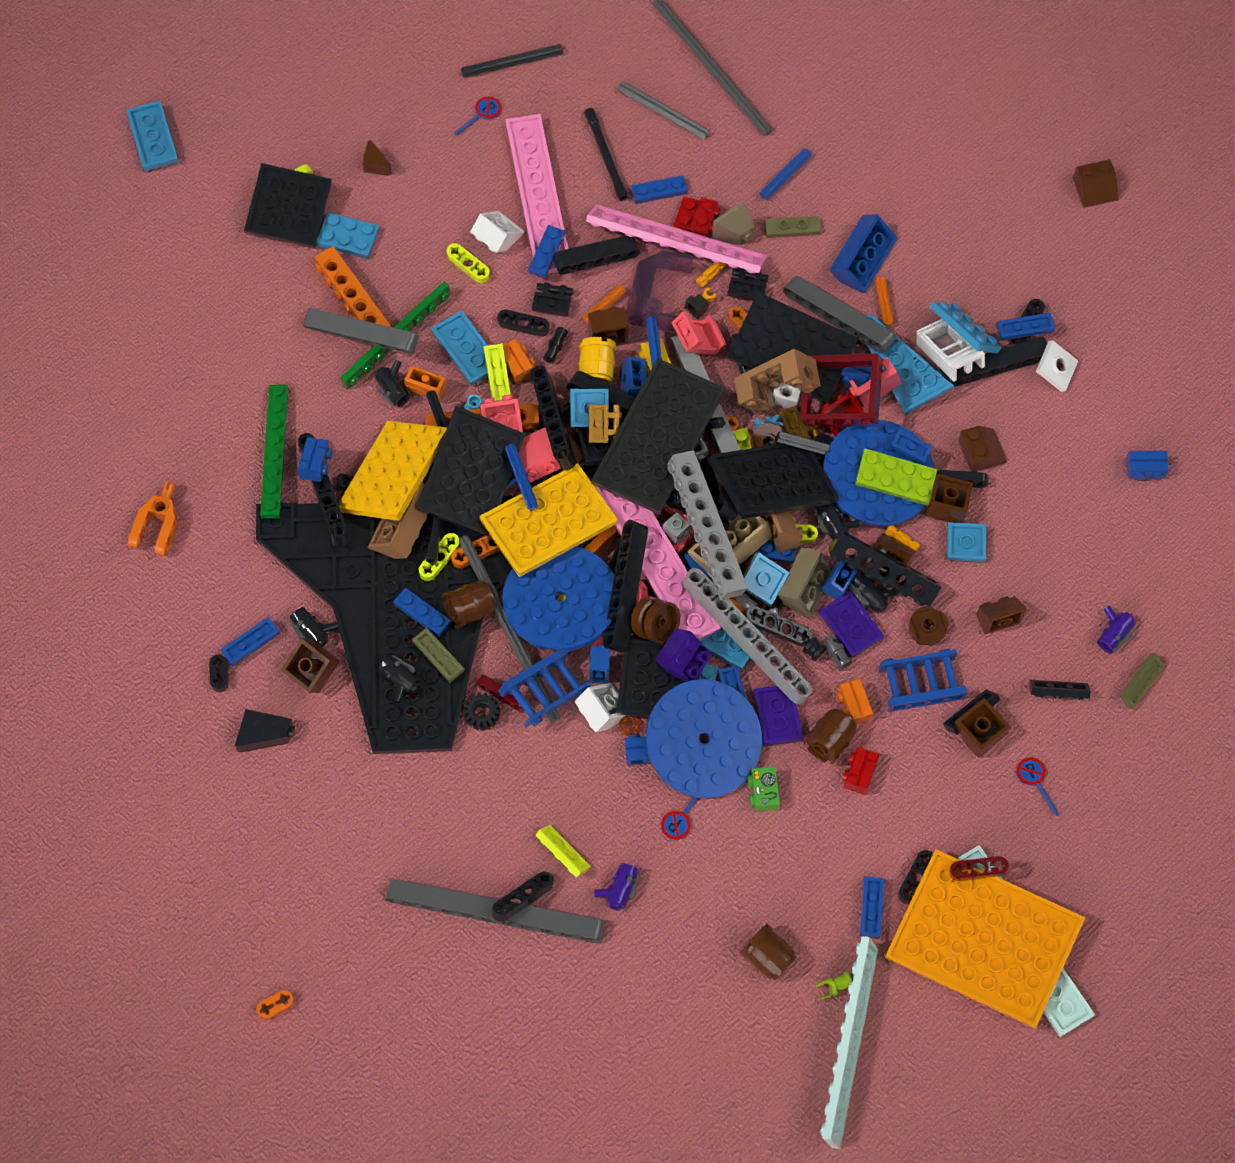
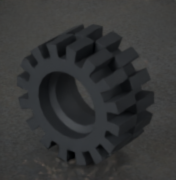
M479 692L477 696L473 694L471 699H467L464 713L465 719L470 726L473 725L474 729L480 728V731H484V728L488 730L491 725L493 727L496 725V721L498 722L500 716V708L497 699H494L493 695L490 694L488 696L485 692L484 695H481ZM480 705L487 706L490 710L488 716L484 718L477 717L474 713L476 707Z

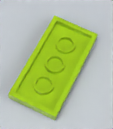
M864 449L855 485L928 506L937 469Z

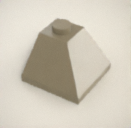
M743 202L713 221L712 239L736 245L752 239L755 226Z

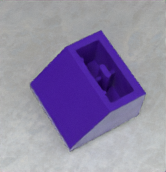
M675 629L655 660L668 673L684 682L697 680L713 654L691 631Z

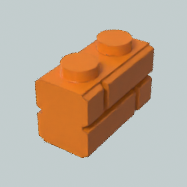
M517 339L503 344L506 369L515 384L530 378L531 370L536 367V364L532 357L528 358L526 355L527 350L524 344H519Z
M413 365L410 367L404 380L406 390L427 397V392L435 390L439 402L447 389L446 377L437 376L435 373Z
M857 679L840 684L838 692H836V698L839 704H843L844 710L842 711L847 713L855 721L856 725L871 721L874 717V712L862 680Z

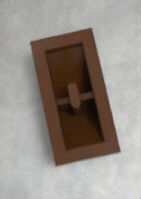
M369 140L363 159L364 172L390 176L392 174L391 164L374 143Z

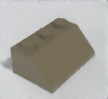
M802 547L778 594L785 606L807 619H812L824 594L821 588L832 571V567L823 553L818 550Z

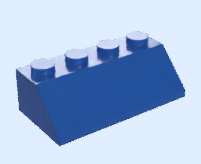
M878 214L862 215L831 266L830 272L839 282L861 293H865L896 242V235Z

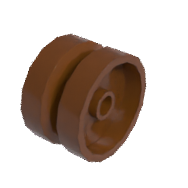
M651 596L644 597L637 603L631 617L633 632L638 637L660 644L666 643L673 631L678 629L680 625L679 608L674 603Z

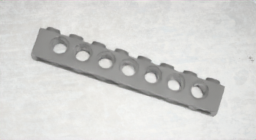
M692 450L674 454L668 462V471L673 476L675 489L679 491L681 504L685 508L688 522L694 530V538L701 548V556L708 566V574L713 579L715 592L719 595L720 600L741 596L746 591L747 585L695 452Z

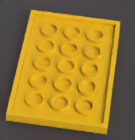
M387 421L338 503L341 513L400 521L434 462L447 427Z
M578 463L572 469L564 470L532 488L538 503L537 509L533 511L527 509L521 493L480 516V521L519 577L618 523V519L594 485L591 484V481Z

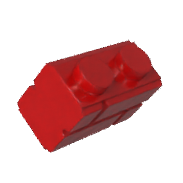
M857 747L855 753L851 752L848 763L851 764L850 769H845L842 781H845L844 788L866 795L879 754L861 747Z

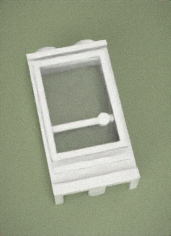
M943 319L916 331L917 345L953 382L957 380V369L964 366L966 373L972 371L973 361L981 368L985 367V353L975 350Z

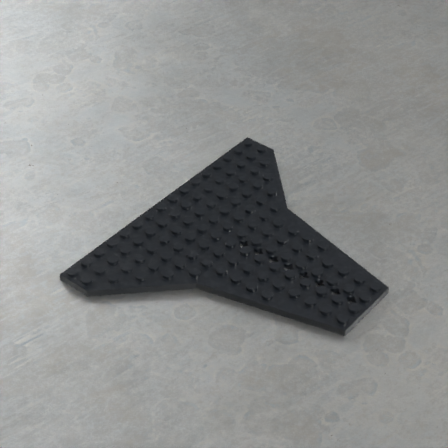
M503 496L501 504L516 496ZM281 503L280 518H261V504H256V541L334 610L373 754L452 751L484 617L479 621L467 623L460 629L454 627L457 625L454 621L451 622L440 637L433 634L465 669L462 674L449 683L414 643L409 645L405 642L409 640V637H416L426 628L393 604V601L407 588L448 618L443 606L446 596L442 598V594L450 590L454 591L464 584L479 581L471 565L465 568H456L452 564V559L449 560L433 580L425 581L420 577L419 566L426 559L433 516L427 514V519L423 523L419 536L415 540L411 553L407 558L395 559L368 548L382 518L342 513L347 528L348 542L342 547H337L331 542L318 503ZM443 520L439 542L449 533L456 534L459 539L467 535L471 542L484 536ZM493 539L489 541L491 546H497ZM448 541V547L451 544L455 545V541ZM474 547L477 554L482 553L481 547ZM501 550L481 559L497 593L504 587L507 576L512 570V566ZM438 553L437 561L444 560L445 555ZM457 556V560H460V562H462L463 558ZM431 567L429 570L424 569L425 574H431ZM409 619L416 622L412 627L405 625ZM388 655H394L415 668L414 674L421 679V687L414 693L417 695L414 699L410 700L406 697L409 694L404 691L401 703L393 701L397 690L394 682H389L379 671L380 664ZM409 655H413V658H416L413 663L406 661ZM410 710H414V713H417L414 718H410L406 714L410 713ZM411 728H414V731L417 732L413 737L407 734Z

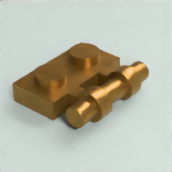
M588 405V443H608V435H613V439L615 438L620 428V418H622L620 405H613V412H608V405ZM608 418H613V429H608Z
M796 406L778 411L780 421L784 423L783 428L787 433L807 439L810 438L809 433L813 434L814 439L820 437L819 425L815 428L804 426L800 420L801 411L798 412Z

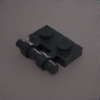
M733 268L732 275L738 276V278L731 277L727 296L753 301L757 292L765 295L767 284L760 283V281L768 282L769 275L762 274V272L749 273L743 268Z
M548 282L544 284L537 283L536 290L543 292H535L532 311L568 316L571 297L565 296V294L573 295V288L566 287V285H550ZM549 292L559 293V295L549 294Z

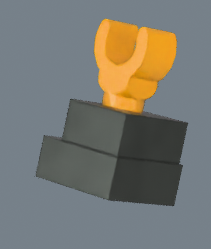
M709 287L704 290L702 296L700 294L696 297L691 295L686 299L685 309L696 319H699L708 310L709 302L714 301L716 298V293L712 296L707 295L710 290Z

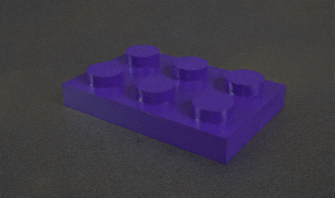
M851 591L819 610V615L839 642L844 645L851 658L884 638L882 632Z
M778 686L754 689L763 746L802 741L803 737L796 703L792 702Z

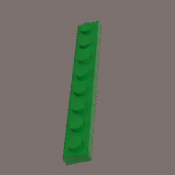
M443 281L394 328L411 332L415 326H419L428 314H432L441 302H445L449 298V285ZM374 345L340 377L342 386L347 390L351 386H355L364 374H368L377 362L382 361L386 353L392 349Z
M269 385L261 518H280L288 385Z

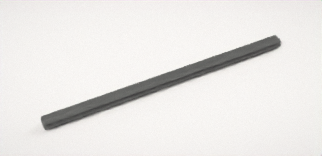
M653 0L655 8L764 136L770 134L771 127L667 4L663 0Z
M465 535L459 539V543L469 559L478 580L485 581L490 587L496 603L494 611L522 667L526 670L534 664L521 638L509 625L504 613L503 603L469 536ZM540 675L535 677V683L552 704L553 701ZM557 710L547 715L550 722L560 719Z

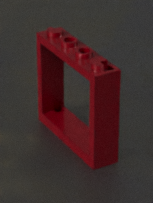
M878 353L808 355L816 359L817 369L872 367L868 413L810 414L812 392H803L800 420L806 426H812L813 428L817 427V425L853 427L854 424H861L868 427V425L878 424L883 359Z

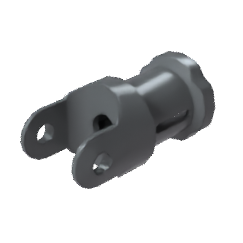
M827 636L824 638L827 652L835 660L836 668L842 670L850 666L853 660L847 656L844 651V645L836 637Z

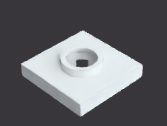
M1053 340L1048 341L1036 372L1058 390L1064 392L1069 385L1078 360ZM1057 361L1063 364V368L1060 371L1056 365Z

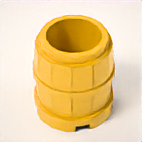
M602 337L582 339V343L579 342V371L610 384L613 380L615 368V341L607 339V342L601 341Z

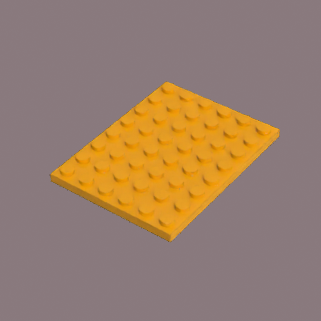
M935 849L885 958L1036 1029L1086 917L998 877L955 881L950 876V866L952 863L961 860ZM967 865V869L961 870L960 867L957 866L956 870L953 872H956L958 876H961L963 871H968V875H971L970 865ZM973 866V870L975 873L981 874L984 872L983 870Z

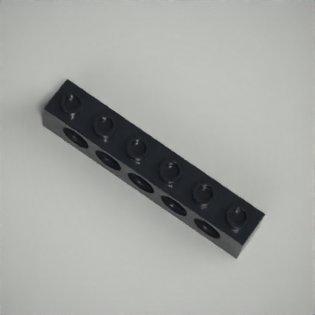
M839 529L828 548L831 557L836 561L840 562L843 560L847 562V566L855 571L860 569L868 578L872 580L876 578L881 581L880 583L889 589L891 587L897 589L900 595L914 598L913 601L920 606L925 604L930 607L942 588L938 581ZM848 549H855L853 555L845 554ZM870 557L872 561L869 564H863V559ZM883 566L889 567V569H888L887 572H885V573H880V572H879V569H880L881 567H883ZM899 575L905 576V579L902 582L896 581V578ZM916 584L922 585L918 591L912 590Z

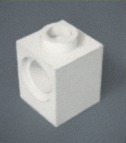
M784 382L780 383L779 387L774 388L773 397H775V405L787 409L794 406L797 407L801 396L799 388H793L792 385L789 386ZM782 394H789L790 396L785 397Z

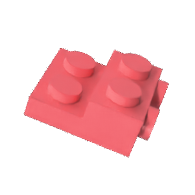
M513 394L502 396V400H495L494 397L483 399V403H480L483 417L523 433L517 397L513 398Z

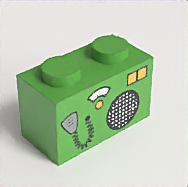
M776 767L753 768L751 775H748V787H752L753 793L750 794V806H754V812L778 811L780 803Z

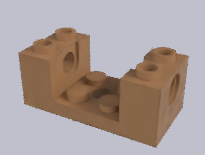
M792 349L734 378L738 404L758 414H766L769 410L775 408L772 387H777L782 382L789 386L792 385L793 388H799L804 393H810L815 388L821 386L816 359L796 349Z

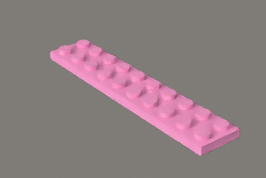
M540 114L505 119L533 257L548 225L564 230ZM564 235L558 251L568 249L566 235ZM554 261L552 262L548 274L558 272L554 264Z
M599 204L593 207L586 219L587 222L596 227H607L610 231H620L629 237L637 236L646 242H657L663 247L677 248L679 252H690L699 258L707 257L716 263H727L730 267H740L746 269L749 273H759L768 256Z
M594 485L618 519V523L615 526L620 535H622V529L627 520H633L648 527L642 572L658 599L674 603L679 608L680 625L678 629L691 631L699 640L721 630L720 625L684 588L683 580L688 571L653 512Z

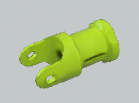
M845 971L841 976L836 978L830 977L818 982L815 987L825 983L828 984L830 992L820 997V1000H823L849 988L850 982L853 981L848 971Z

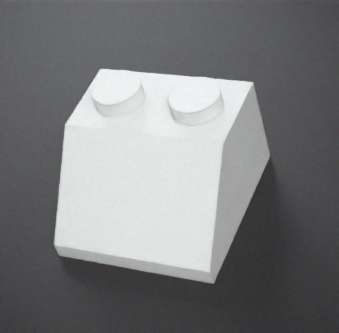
M500 211L480 214L470 232L475 235L477 240L487 244L491 251L498 253L508 250L525 231Z
M612 683L588 687L574 701L595 733L608 730L629 717V715L617 713L619 693Z

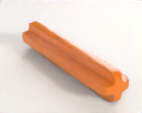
M878 277L876 278V287L883 324L886 327H892L894 321L886 278Z
M621 284L617 285L583 316V321L588 325V313L596 310H607L625 294L626 289Z

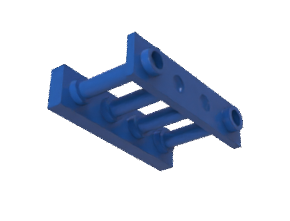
M943 649L938 653L897 660L888 658L880 662L879 673L887 671L892 697L889 698L887 703L888 712L965 699L967 694L966 686L957 685L951 660H955L957 650ZM933 663H944L949 683L947 689L938 688ZM925 665L930 686L929 692L921 693L919 691L913 667ZM906 668L911 689L910 695L902 696L900 694L894 670Z
M554 652L504 682L498 690L502 697L507 694L513 695L529 716L524 724L525 728L533 725V727L543 721V717L576 697L578 698L591 685L589 681L580 685L564 664V659L568 652ZM554 666L558 668L574 690L565 694L550 674V668ZM539 675L544 677L559 699L551 704L535 683V677ZM524 684L528 686L544 708L535 713L519 691L520 686Z

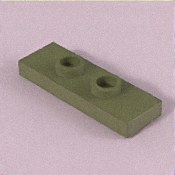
M819 216L765 219L767 238L821 234Z
M428 628L412 639L415 646L449 683L465 671L464 667Z
M1156 653L1149 654L1119 695L1129 709L1135 708L1165 667Z

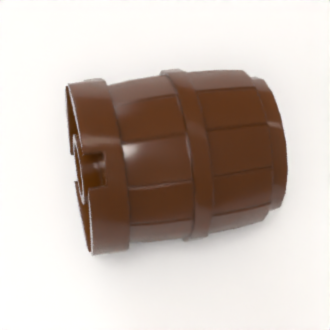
M485 581L464 584L454 591L450 590L442 594V598L446 596V601L443 602L444 609L451 622L455 621L457 624L454 626L456 629L464 627L467 623L481 620V618L491 614L496 608L493 593Z
M832 709L816 722L812 731L808 732L803 738V743L805 745L807 742L809 745L807 750L814 757L824 763L829 760L831 761L830 764H833L839 758L840 753L850 744V741L856 734L857 725L847 713L839 709Z
M767 923L739 953L744 958L747 957L756 969L767 978L776 981L797 957L794 955V950L784 939L773 932V928Z

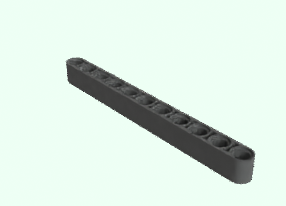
M390 879L385 899L394 904L591 943H601L605 922L599 919L529 905L508 920L500 922L492 917L493 904L499 899L398 879Z

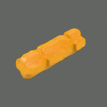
M714 262V265H711L702 273V276L696 279L698 286L705 287L708 281L710 282L726 264Z
M889 526L886 529L885 533L888 536H893L895 540L914 549L916 552L920 548V544L917 541H912L911 537L901 530L898 531L895 526Z

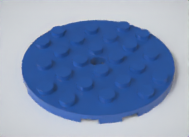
M878 420V424L868 425V427L861 424L847 427L834 438L829 447L830 451L826 452L824 457L823 470L840 498L834 504L843 514L846 513L855 520H859V523L867 526L889 527L900 525L917 516L925 505L855 485L864 449L935 469L930 453L925 463L921 464L890 448L898 430L920 440L909 429L894 422Z
M577 546L521 577L512 568L503 588V608L506 619L513 631L534 647L543 650H557V652L573 651L586 647L598 640L605 632L607 625L609 626L611 623L610 618L607 620L614 574L600 557ZM560 593L565 595L566 599L558 601L556 596Z
M692 680L672 688L655 704L646 724V751L657 775L669 787L690 797L714 798L730 793L748 779V775H751V770L756 768L760 758L762 731L757 714L742 694L718 681ZM701 733L707 734L709 738L707 744H702L699 741Z

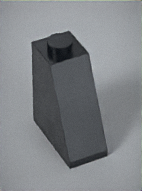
M245 709L235 743L236 750L242 753L287 744L290 737L293 738L295 726H293L290 718Z

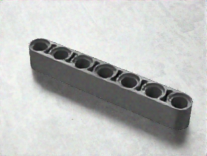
M794 276L783 288L788 298L844 332L857 337L859 341L879 353H885L896 340L891 331L800 276Z
M308 308L302 325L314 331L409 354H414L419 335L409 331L313 308Z

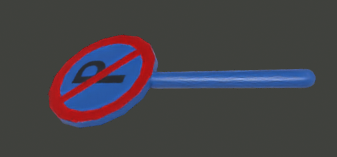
M490 96L480 98L475 105L477 115L458 129L454 135H458L479 117L484 119L497 117L501 113V103L496 98Z
M1029 757L1021 760L1016 768L1018 779L1026 785H1037L1054 815L1058 816L1057 810L1040 784L1046 776L1044 764L1036 758Z
M693 797L683 812L671 811L663 817L661 829L667 838L680 840L688 835L691 822L686 814L698 798Z

